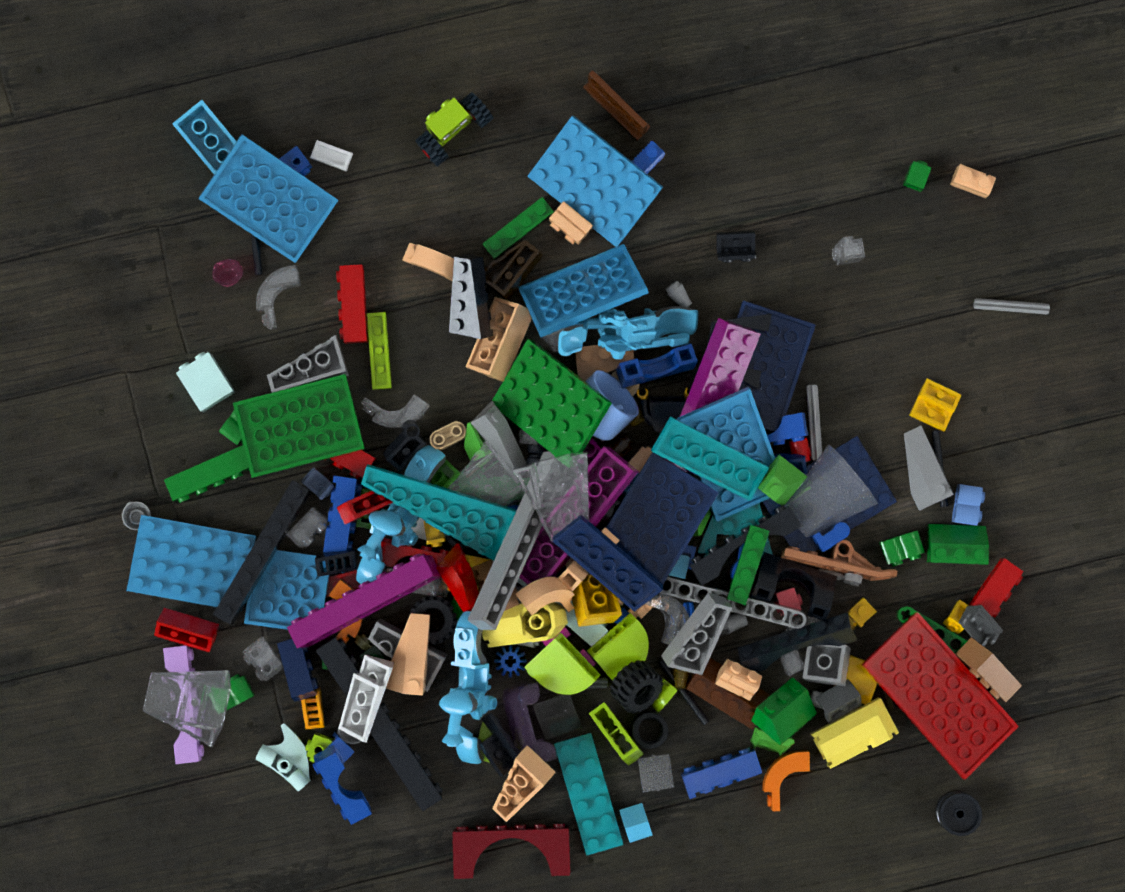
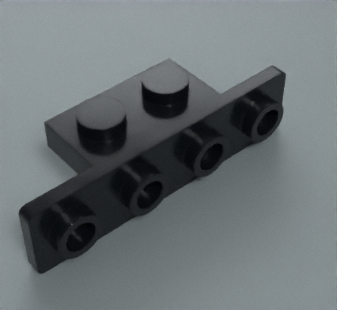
M490 713L481 719L491 732V735L481 742L479 747L501 777L510 771L514 765L515 758L521 751L514 746L510 735L501 727L499 719Z

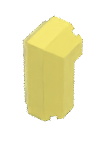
M553 602L531 615L524 605L519 603V605L503 612L496 630H483L484 641H489V644H487L489 648L546 641L555 638L568 624L566 609Z
M878 697L834 722L813 731L811 735L815 738L813 740L821 756L828 762L826 763L827 766L832 769L852 757L869 750L867 746L877 747L892 739V733L897 735L899 732L882 699Z

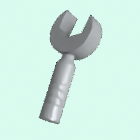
M819 569L820 571L837 576V580H844V583L852 586H859L862 583L863 576L858 574L845 573L843 575L839 572Z

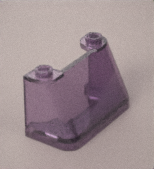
M534 680L505 689L502 699L515 747L522 751L528 745L543 761L557 759L555 745L544 742L543 738L535 739L527 705L534 704L539 699L540 688L538 681Z

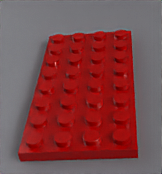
M915 612L861 664L962 779L966 780L1019 727L918 612Z

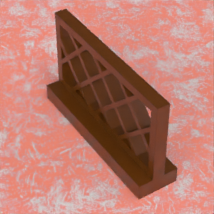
M593 70L589 73L588 83L583 89L638 141L651 126Z

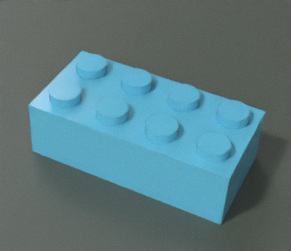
M203 100L199 101L172 123L213 174L216 173L237 142Z

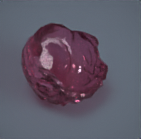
M229 258L217 262L212 272L213 280L224 287L235 285L243 275V269L235 259Z

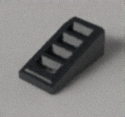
M355 550L317 554L315 557L318 576L358 569ZM348 556L350 559V565H347L346 557ZM338 558H341L342 566H339ZM332 559L334 561V567H331L330 560ZM322 561H325V563H326V568H323V562H322Z

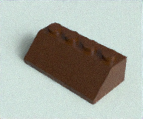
M710 658L703 674L694 673L685 688L753 730L755 724L751 720L756 708L771 695L759 688L749 701L716 685L715 681L718 671L723 665Z

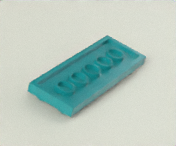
M671 416L651 449L653 453L749 501L769 470L767 465Z
M587 733L554 743L586 856L623 845L592 734Z

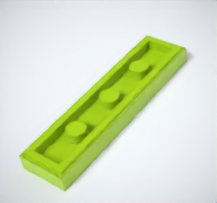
M386 312L367 313L372 390L392 388Z

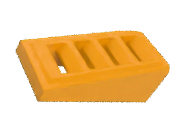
M320 687L316 689V697L301 700L305 730L325 727ZM317 702V705L307 706V703ZM318 710V713L308 714V711ZM319 718V721L309 722V719Z

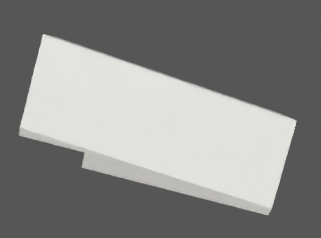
M364 655L360 673L353 674L338 729L362 742H367L394 662Z

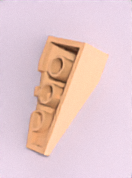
M410 614L391 660L394 664L386 689L402 694H424L426 688L430 614Z

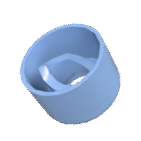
M597 370L585 382L612 402L593 434L594 437L607 441L620 433L639 414V409L633 396L626 388L622 389L620 382L615 377L604 371Z

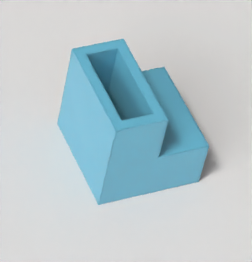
M642 803L619 810L630 843L652 836Z

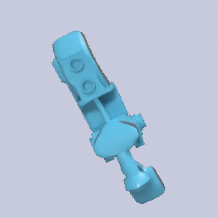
M669 306L657 311L645 308L643 316L629 319L625 311H617L615 308H611L603 313H599L597 318L582 320L562 330L559 334L558 351L562 356H569L581 351L583 342H586L588 329L598 330L601 336L598 339V346H602V348L611 352L614 359H623L626 351L668 345L671 347L687 345L690 341V335L694 334L697 330L698 311L683 306ZM670 333H680V334L669 335L668 337H662L663 335L670 334Z
M430 445L424 446L411 459L404 475L430 483L436 471L444 464L446 456L443 452ZM394 503L389 506L387 511L382 508L380 511L370 513L369 521L372 525L370 533L372 535L365 545L357 549L361 552L359 556L362 557L356 573L357 582L362 584L366 581L377 580V575L386 572V565L382 562L381 541L386 535L393 536L392 545L396 547L401 545L414 546L416 544L418 535H416L411 527L417 526L418 516H414L410 511Z
M465 611L460 616L454 633L455 660L451 662V665L459 666V686L454 689L450 688L449 694L443 696L439 703L440 707L450 714L448 732L443 737L442 742L446 743L449 747H456L461 761L480 764L484 760V753L479 747L481 740L473 737V733L460 726L462 715L470 713L473 719L480 720V717L483 716L482 714L496 708L497 699L493 696H485V693L491 689V685H488V679L492 676L489 674V663H486L487 659L481 651V635L483 630H480L468 621L471 611Z

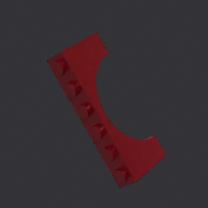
M554 823L553 827H546V824H534V827H526V824H516L515 828H507V825H495V828H488L487 825H478L476 829H468V826H457V829H453L454 879L473 878L475 864L480 854L492 843L507 838L522 839L535 845L546 857L551 876L570 875L569 826H565V823Z

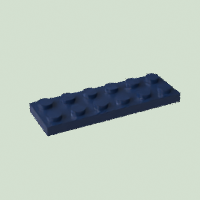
M582 515L578 516L553 536L552 542L634 612L663 590L661 583Z

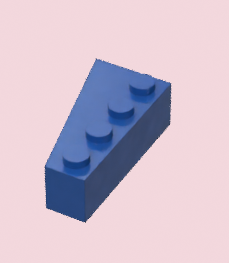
M333 476V482L336 483V486L331 491L330 499L333 505L328 513V522L330 523L326 528L324 553L349 551L353 548V541H350L351 533L355 534L356 522L352 521L345 525L337 507L361 495L363 485L360 484L358 479Z
M750 747L739 750V754L733 756L731 753L725 754L720 757L721 760L714 762L711 759L702 762L703 766L695 768V765L684 768L681 776L688 797L692 799L696 797L695 793L697 792L706 794L714 790L715 786H718V788L732 784L733 780L738 782L761 774L762 770L755 750H750Z

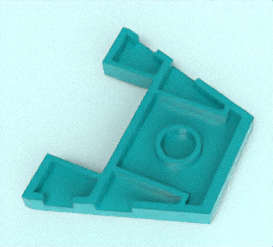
M760 503L720 521H716L712 515L698 548V553H709L708 549L716 545L717 534H734L737 536L742 533L741 529L749 524L756 525L758 523L757 520L763 516ZM767 538L763 553L772 554L769 538Z

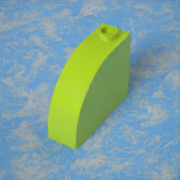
M630 613L590 647L587 652L613 681L617 673L623 667L629 665V663L646 660L649 648L648 636L642 624Z
M562 633L555 637L524 667L529 676L535 678L543 687L564 695L584 691L600 676L598 671Z
M605 702L589 713L618 755L628 766L644 755Z

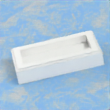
M317 140L310 158L347 172L353 153Z

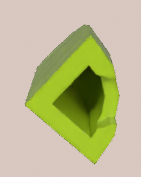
M661 677L663 680L662 691L652 704L657 713L664 708L678 691L663 677Z

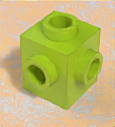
M316 732L313 739H309L305 750L308 752L306 756L310 757L311 762H314V755L319 753L317 747H321L323 751L334 739Z

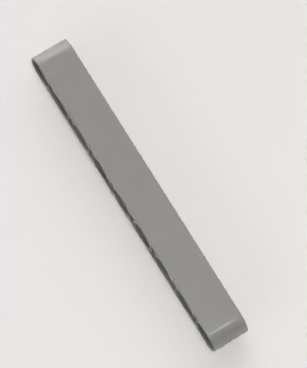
M668 576L666 580L671 582V588L669 590L663 589L660 593L701 603L702 599L699 597V591L702 589L707 590L710 594H724L726 597L729 591L706 585L701 586L695 582ZM681 585L689 586L690 593L688 595L680 592ZM748 597L746 608L742 610L737 608L736 602L728 600L732 606L731 612L792 628H802L807 621L806 614L799 609ZM757 604H762L765 607L764 614H757L755 612ZM776 609H781L784 612L782 619L774 617L773 613ZM793 615H802L803 622L795 624L792 620Z

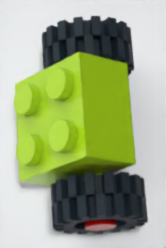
M472 92L462 99L460 103L455 98L452 100L447 99L442 103L441 109L437 113L434 111L427 116V121L425 122L427 130L415 141L423 153L438 167L449 157L441 146H444L465 128L472 119L478 126L483 128L494 117L482 101Z

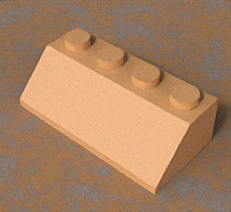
M494 297L489 309L491 313V320H489L490 329H493L494 336L484 339L477 338L466 368L504 382L532 318L526 307Z

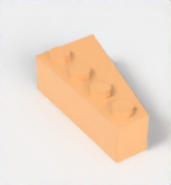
M528 745L515 758L514 765L503 784V789L492 808L506 822L555 774V771Z

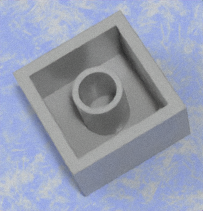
M847 645L807 647L803 679L808 682L846 686L851 648Z

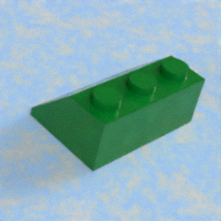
M928 524L927 562L988 565L989 542L986 526Z
M792 677L756 708L751 721L781 746L809 722L817 712L808 690Z

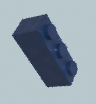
M293 639L277 643L291 698L297 702L316 696V689L319 686L316 677L313 678L311 673L314 667L311 659L308 660L306 653L309 652V649L296 648Z

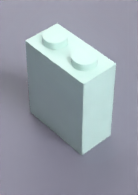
M209 352L198 354L195 357V361L190 364L187 362L181 365L179 371L176 372L200 412L203 413L235 393L234 388Z

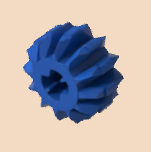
M512 644L509 645V651L503 646L501 649L504 654L496 653L501 659L494 660V663H501V665L496 667V670L504 668L501 673L502 676L505 675L506 671H509V678H512V671L519 676L520 673L517 668L525 670L524 666L520 665V663H527V659H520V657L525 655V652H521L518 655L517 652L520 647L517 646L514 652L512 651ZM509 656H513V659H516L512 666H508L509 663H505Z

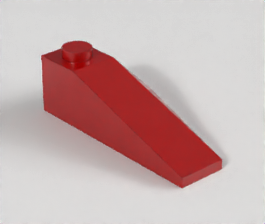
M458 543L445 556L436 569L462 611H472L479 591L469 559Z

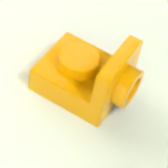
M423 521L426 544H431V548L443 546L442 542L446 541L444 533Z
M862 597L847 612L854 626L863 627L864 623L877 611Z
M961 600L956 602L950 615L943 622L950 631L957 634L964 630L959 624V620L968 606Z

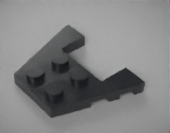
M772 314L729 319L727 321L753 330L768 332ZM717 321L711 322L707 346ZM747 368L743 381L758 389L761 371Z

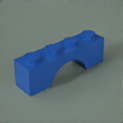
M692 344L674 348L667 354L654 359L639 360L637 358L619 363L616 373L623 389L692 370L695 368L698 360Z
M797 413L783 416L778 429L767 435L769 442H773L775 446L785 444L787 439H792L793 442L804 440V436H808L805 414Z
M335 745L315 754V763L312 764L317 774L321 773L323 777L322 783L327 790H331V798L335 805H340V813L344 820L348 819L352 825L371 815L370 804L362 791H350L339 784V775L345 767L344 761Z

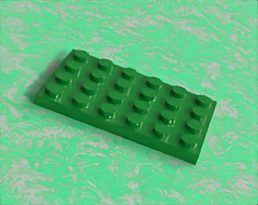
M527 339L492 400L501 413L569 468H574L612 402L531 339Z
M346 374L233 403L251 478L365 449Z

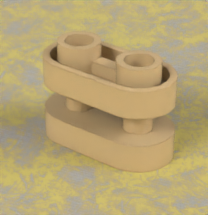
M452 422L434 431L430 436V444L435 449L444 450L465 439L466 427L461 422Z

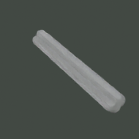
M976 298L973 304L974 309L1035 314H1048L1050 311V305L1046 303Z
M807 385L811 459L820 460L822 457L818 386Z

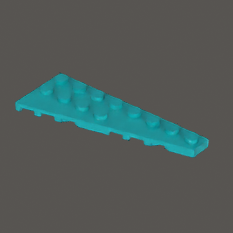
M369 464L366 466L361 482L363 486L373 492L388 498L397 506L405 508L414 516L422 518L426 523L448 536L456 538L465 546L473 548L482 556L484 555L493 561L516 513L515 509Z

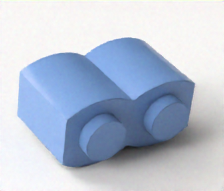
M957 484L952 522L976 526L978 522H981L982 511H980V505L985 500V492H983L982 487Z

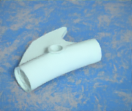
M282 724L284 741L279 745L263 744L255 760L273 769L299 792L311 781L306 747L286 724ZM283 762H287L288 767H284Z

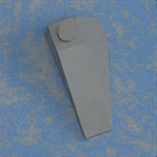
M491 401L475 417L471 424L517 482H519L530 471L505 416L495 403Z
M922 426L904 433L910 490L918 510H923L953 496L952 488Z

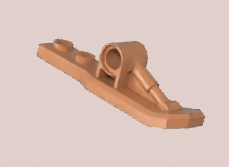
M842 540L833 546L830 558L818 556V553L814 551L801 552L799 548L788 546L781 553V558L842 574L854 573L863 576L862 579L870 581L891 579L896 577L898 572L896 569L882 570L880 567H875L866 558L857 553L852 544L847 540ZM839 545L845 547L846 554H841L839 552Z

